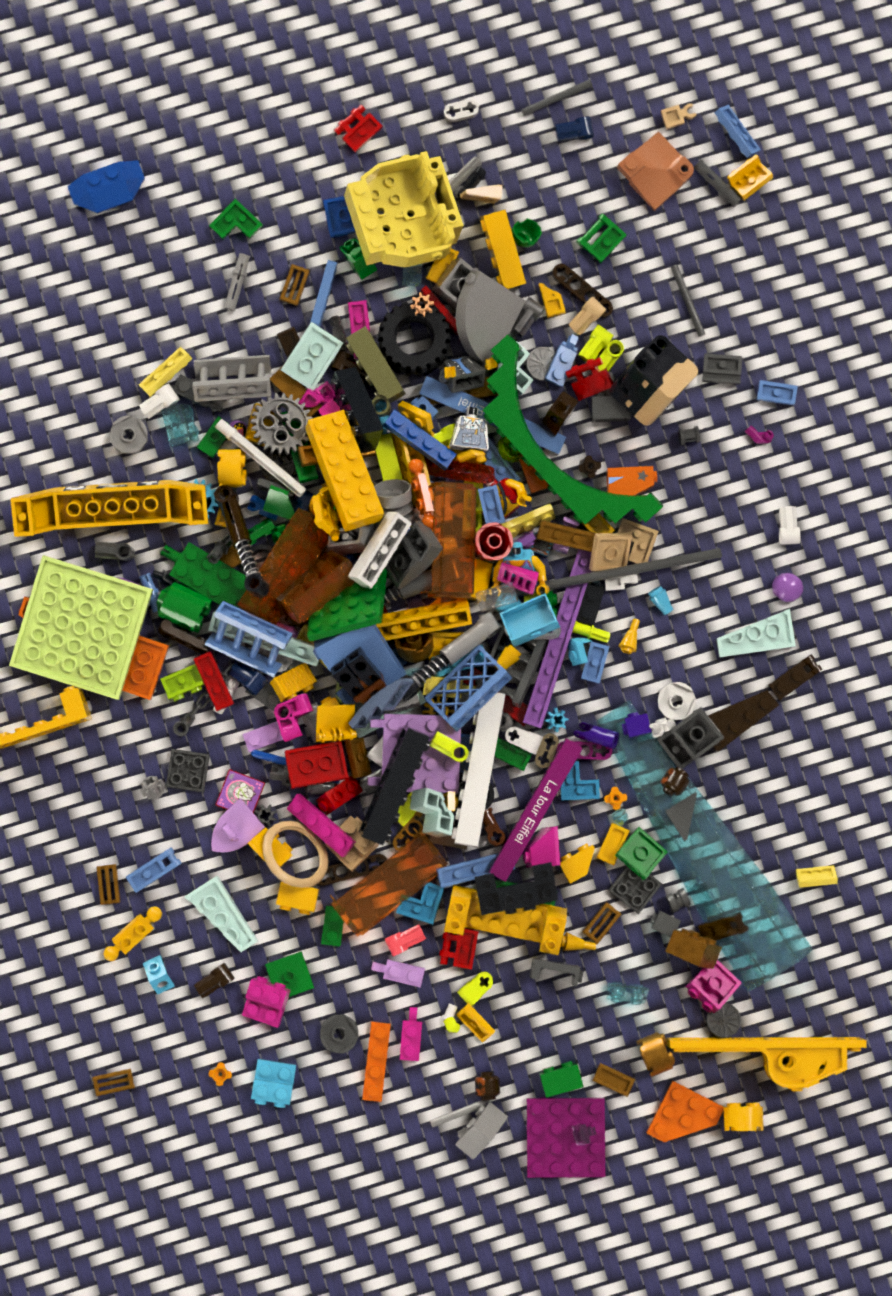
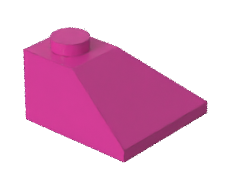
M558 826L541 828L526 846L523 853V861L526 864V868L551 862L552 866L560 865Z

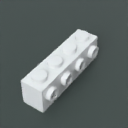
M387 512L348 577L361 587L372 588L412 523L398 512Z

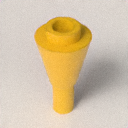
M638 619L632 620L630 629L618 645L623 653L632 654V652L637 651V629L640 623Z
M566 932L563 935L561 947L563 951L583 949L595 951L596 943L584 941Z

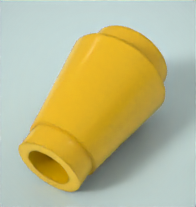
M510 644L508 647L505 646L497 662L507 670L520 659L521 653Z

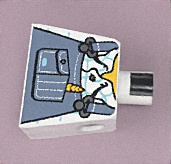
M467 407L466 416H460L457 419L449 449L461 451L476 449L485 453L488 451L486 419L477 418L478 408Z

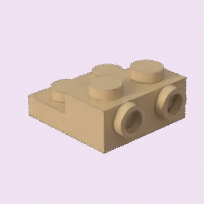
M352 816L340 826L345 833L356 841L346 857H341L329 845L324 844L351 872L379 846L378 843L360 835L359 829L363 821L358 817L354 819Z

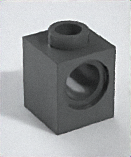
M658 911V913H653L649 923L652 924L650 928L671 938L673 931L678 929L681 921L662 911Z

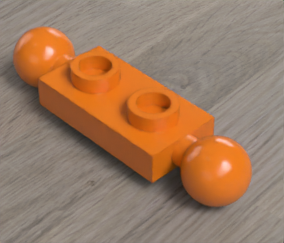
M412 459L409 462L408 468L410 472L414 473L411 486L417 498L416 508L420 511V515H424L422 519L423 524L432 530L437 525V519L431 515L434 509L426 475L422 473L424 464L420 459Z

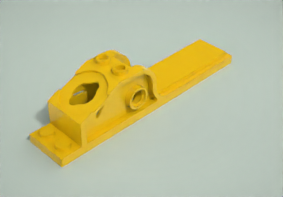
M861 1037L666 1038L667 1046L673 1052H761L764 1071L768 1078L779 1086L791 1089V1091H803V1088H809L819 1083V1080L834 1073L837 1075L846 1071L847 1050L857 1052L861 1051V1048H867L866 1040ZM788 1056V1063L783 1065L782 1059ZM825 1065L824 1069H820V1066Z

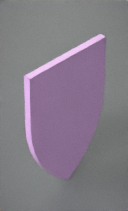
M241 798L217 821L212 834V851L231 852L247 845L250 840L265 828Z

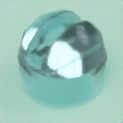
M618 809L612 814V819L617 825L622 826L625 825V822H628L629 817L625 809Z

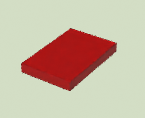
M342 741L284 751L291 789L349 778Z

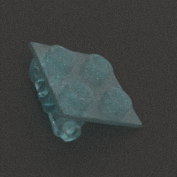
M612 981V983H608L606 999L615 1003L626 1001L633 1005L645 1004L650 988L638 984L626 986V983L622 985L621 982Z

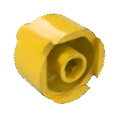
M218 449V456H220V461L217 462L219 486L228 485L231 488L246 486L247 469H243L246 462V453L241 449Z
M726 1103L727 1107H724V1131H730V1127L731 1131H757V1127L758 1131H764L763 1107H760V1103H746V1107H741L740 1103Z

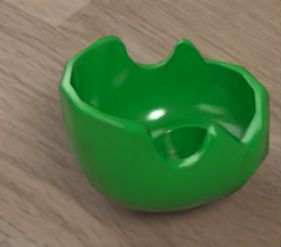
M528 218L523 222L517 221L511 229L514 242L519 247L525 248L534 246L542 234L541 227L537 222Z

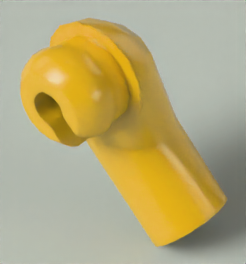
M469 449L457 454L460 463L470 459H476L478 464L487 461L485 452L481 450Z

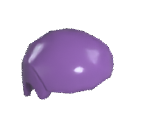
M781 573L775 577L772 583L773 594L781 601L794 602L800 598L803 592V583L794 574Z

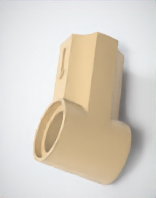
M593 296L582 306V310L568 324L579 335L584 333L607 310Z

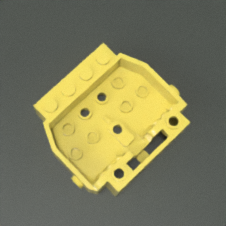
M427 151L421 152L420 155H404L399 159L378 163L361 176L360 181L347 184L344 198L366 265L382 262V264L406 268L445 258L449 254L452 245L457 243L464 225L440 156L429 159ZM377 211H382L384 214L380 215ZM407 213H412L413 216L409 217ZM383 228H388L389 231L385 232Z

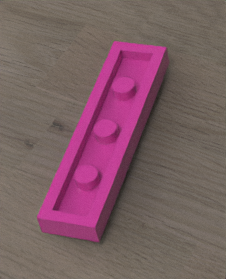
M297 794L287 807L289 812L341 857H346L356 843L354 839L302 794Z

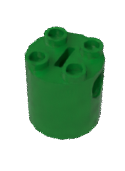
M174 582L163 589L157 599L158 616L193 633H199L203 626V616L207 617L211 610L212 600Z

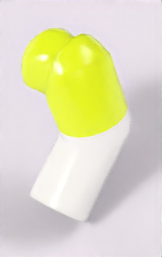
M449 1003L443 1016V1022L449 1032L457 1033L460 1030V1024L456 1023L454 1015L458 1007Z

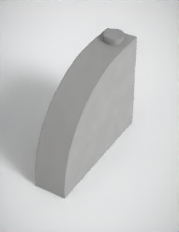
M471 270L465 278V283L457 301L456 327L461 344L467 354L476 363L482 365L486 362L485 359L492 358L491 355L493 353L491 349L507 334H510L525 300L481 271Z

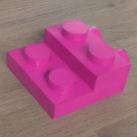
M717 960L714 969L703 967L685 987L692 998H698L703 1003L702 1007L704 1010L715 1013L720 1010L742 982Z
M261 976L251 979L245 997L247 999L242 1016L276 1028L280 1027L291 990L286 989V985L282 983H269L267 978Z

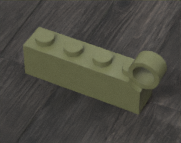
M364 326L346 337L349 342L346 346L351 354H356L358 358L356 363L360 370L365 369L367 373L365 378L370 387L374 385L377 390L374 393L376 397L372 400L374 408L379 401L387 403L384 411H376L379 417H385L391 411V403L406 393L371 333Z

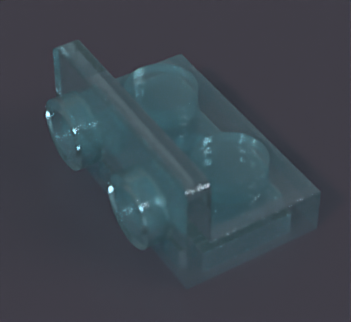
M178 404L161 411L171 447L199 441L198 428L195 426L193 418L194 413L189 404Z

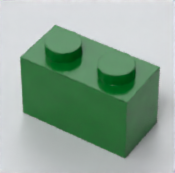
M572 1061L562 1063L560 1068L554 1069V1066L542 1069L543 1072L539 1073L546 1098L584 1087L577 1063L573 1064Z

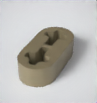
M547 733L543 736L535 756V764L539 768L549 767L554 758L559 740L553 733ZM551 736L555 745H551L549 750H547L545 738L549 739ZM544 752H548L546 759L549 762L541 765L538 757H542Z

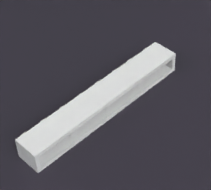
M497 693L479 710V713L474 715L473 725H476L475 732H471L469 741L473 746L472 751H468V757L466 758L469 768L464 770L462 781L466 782L465 789H461L459 795L462 806L457 808L455 819L459 820L458 828H453L452 834L455 844L478 848L506 695L503 693Z

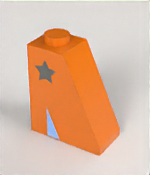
M653 466L607 468V492L631 496L639 495L653 488L654 482H657V471L653 470Z

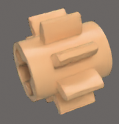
M420 292L418 298L412 297L415 304L410 305V308L416 309L415 316L422 314L425 318L427 312L432 313L433 310L430 306L434 305V301H429V294L425 297ZM420 302L425 304L424 309H421V306H419Z

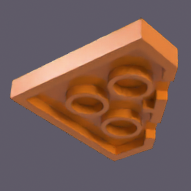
M672 1080L646 1133L662 1142H667L715 1126L724 1111V1106Z

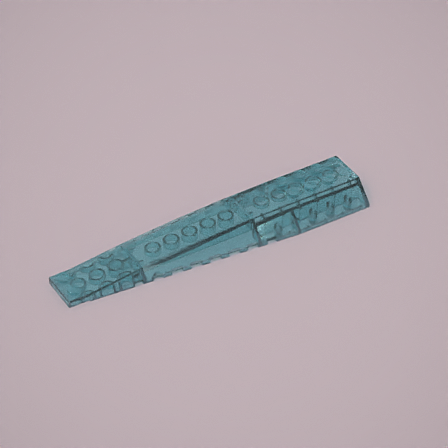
M628 700L597 720L600 727L619 733L618 744L612 750L648 815L652 826L656 830L660 841L668 851V856L673 862L703 921L707 922L736 912L742 913V920L744 924H747L749 930L745 933L716 941L722 947V952L749 992L802 960L813 949L770 882L688 777L689 785L680 796L672 795L671 797L662 791L661 779L670 768H676L677 766L657 741L658 737L653 738L652 733L628 739V736L623 734L621 724H624V719L628 718V714L637 712L631 701ZM696 792L697 796L689 834L684 842L665 811Z

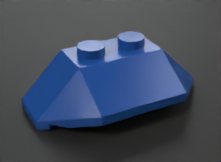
M138 160L121 161L83 174L67 187L74 205L100 213L133 201L145 177Z

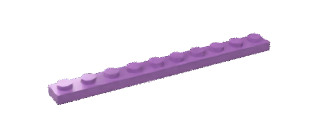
M578 549L570 576L591 573L589 565L592 552ZM588 583L565 588L557 613L561 634L558 638L549 639L522 722L524 724L539 729L542 728Z

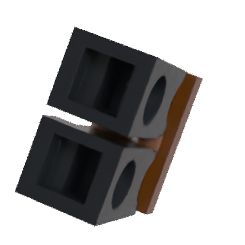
M361 647L349 654L347 660L344 658L331 668L332 677L353 697L356 703L360 701L364 705L372 697L370 693L374 690L378 693L387 686L383 674L369 660Z

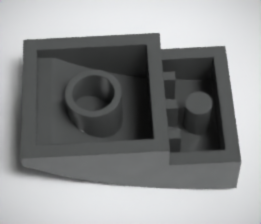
M414 522L385 567L397 589H402L421 575L443 549L431 528L425 526L423 522Z
M700 707L658 738L657 741L675 765L683 769L725 737L702 707Z

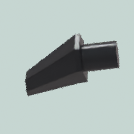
M154 570L152 573L153 578L159 579L160 583L166 586H170L174 582L178 583L165 570L162 572Z

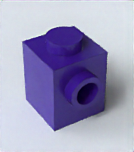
M638 712L628 714V718L624 719V724H621L623 734L627 735L628 739L652 733L647 713L641 715Z

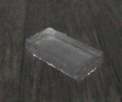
M512 582L476 592L475 594L481 612L518 601Z

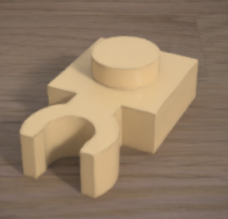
M693 104L685 105L684 109H680V106L676 105L661 110L660 113L666 130L683 125L685 123L684 118L694 119L696 113L689 114L687 112L688 109L693 108Z

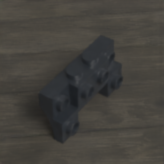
M552 863L532 865L535 881L496 888L494 873L475 876L481 915L505 911V914L516 913V909L524 908L525 911L536 909L535 905L558 901Z

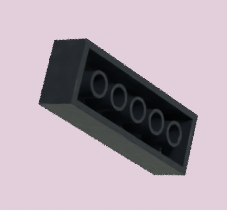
M403 726L359 829L362 837L380 845H384L385 841L388 842L390 840L392 824L397 823L400 816L398 810L400 806H404L408 797L406 791L408 787L411 788L413 786L415 770L420 769L423 762L421 756L424 751L427 752L431 741H429L427 734L409 726Z

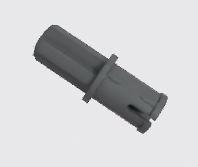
M229 533L221 541L216 542L214 549L207 555L211 563H218L221 557L228 553V548L232 545Z

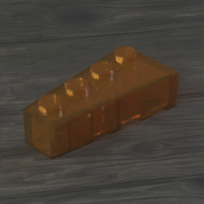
M330 550L327 553L328 558L324 562L320 560L316 564L317 569L313 573L306 574L304 582L297 584L281 600L291 619L299 624L308 620L310 615L322 609L328 601L337 597L342 590L354 583L348 577L353 568L349 559Z

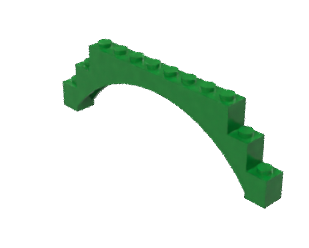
M507 334L491 349L493 353L491 355L498 364L502 363L503 365L487 379L489 383L487 385L494 394L498 393L499 395L482 410L485 413L483 415L490 424L493 422L498 427L496 431L501 437L504 438L506 436L508 438L510 447L515 452L519 451L523 455L522 460L526 465H532L536 471L534 473L541 481L545 480L549 484L547 488L554 495L558 494L562 500L560 502L567 510L570 508L575 513L573 517L580 524L583 522L586 525L601 510L605 512L603 516L610 523L613 521L616 524L632 508L635 511L633 515L640 522L643 520L646 523L663 508L662 503L652 492L648 495H621L585 485L561 470L545 455L536 443L525 422L518 399L517 361L518 353L522 347L510 334Z

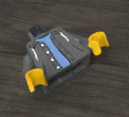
M448 356L443 362V368L440 370L439 381L443 384L446 383L451 393L483 387L485 373L489 372L492 368H497L498 363L493 358H488L481 365L468 356L458 358Z

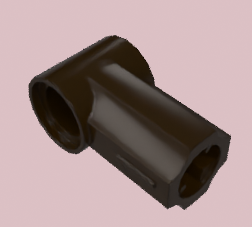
M339 350L331 365V369L338 371L357 367L363 383L366 381L365 376H367L365 369L361 371L352 355Z
M225 962L212 970L211 974L194 984L202 998L209 996L219 987L222 988L235 979Z

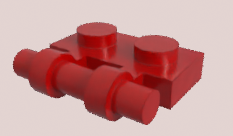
M362 105L350 111V115L344 121L341 120L334 129L338 136L343 131L347 133L342 140L355 153L383 128L370 112L365 117L361 115L366 110ZM357 120L359 123L351 129L349 125Z
M601 357L589 359L587 363L580 366L575 365L572 369L566 371L568 378L573 376L577 378V381L572 382L571 385L578 401L607 390L613 385L607 368L599 371L598 366L603 364ZM592 371L591 375L584 377L583 372Z
M464 928L463 935H454L449 932L443 933L442 938L444 941L442 950L439 952V956H441L439 964L447 965L449 957L454 958V967L472 970L479 931ZM451 940L457 941L455 952H450Z

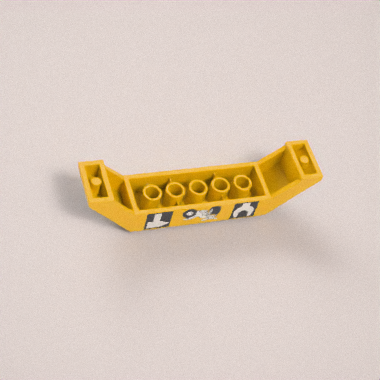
M174 480L55 487L10 499L14 537L34 536L35 534L57 529L176 522L189 525L209 523L205 485Z

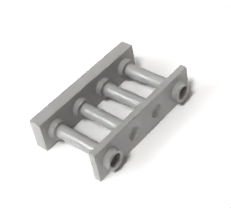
M270 355L194 360L195 377L200 378V381L193 382L195 402L272 396L270 376H265V373H271ZM257 374V377L246 378V375ZM238 375L237 379H227V376ZM208 377H219V380L208 381Z

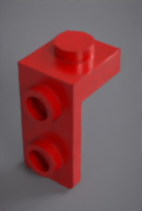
M350 776L316 799L320 810L327 816L360 794L363 789L357 780Z

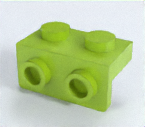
M196 664L160 679L168 700L173 699L174 702L185 698L184 694L188 692L194 694L201 691L202 686L205 685Z

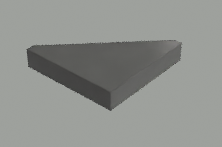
M696 792L665 811L684 842L689 834L697 796Z

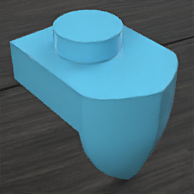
M577 637L569 640L568 656L573 666L588 662L583 644L591 642V639Z

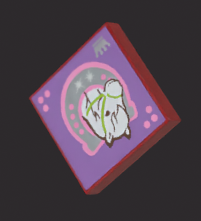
M229 769L215 805L228 810L241 798L254 813L265 782Z

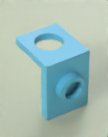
M160 955L143 963L149 983L157 994L175 987L167 974ZM160 982H168L164 987L157 986Z

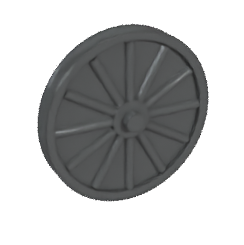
M725 1003L717 1012L713 1013L711 1011L707 1013L706 1024L713 1035L720 1038H728L739 1030L741 1016L733 1005Z

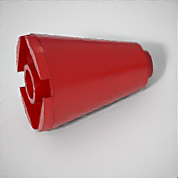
M487 523L476 533L475 552L481 560L498 561L504 559L513 547V537L510 530L500 525V523Z

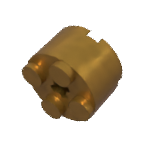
M656 1032L636 1041L637 1045H642L639 1051L647 1070L653 1071L650 1072L651 1077L673 1069L672 1065L675 1064V1060L671 1051L667 1052L665 1048L667 1041L663 1033L659 1034Z

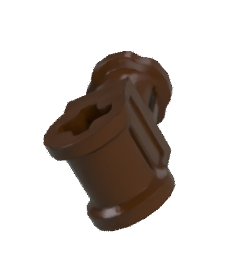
M491 807L484 810L482 823L488 834V841L494 846H500L504 843L506 836L495 820L492 813L493 808ZM494 832L502 834L498 843L496 840L492 841L491 839L494 837Z

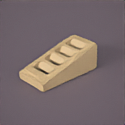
M502 185L466 189L460 194V198L495 204L502 198Z

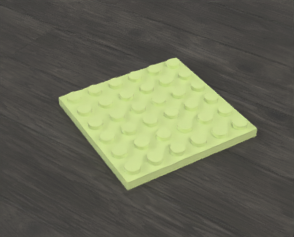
M43 555L9 666L120 700L153 589Z

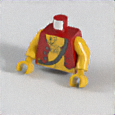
M493 475L488 476L483 481L487 487L497 485L505 519L520 506L527 507L525 502H531L532 500L530 496H527L523 483L505 478L498 482Z

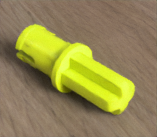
M575 621L572 633L608 643L610 639L609 632L595 628L594 625L589 626Z

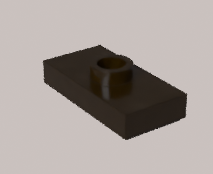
M294 326L277 333L287 359L300 340Z

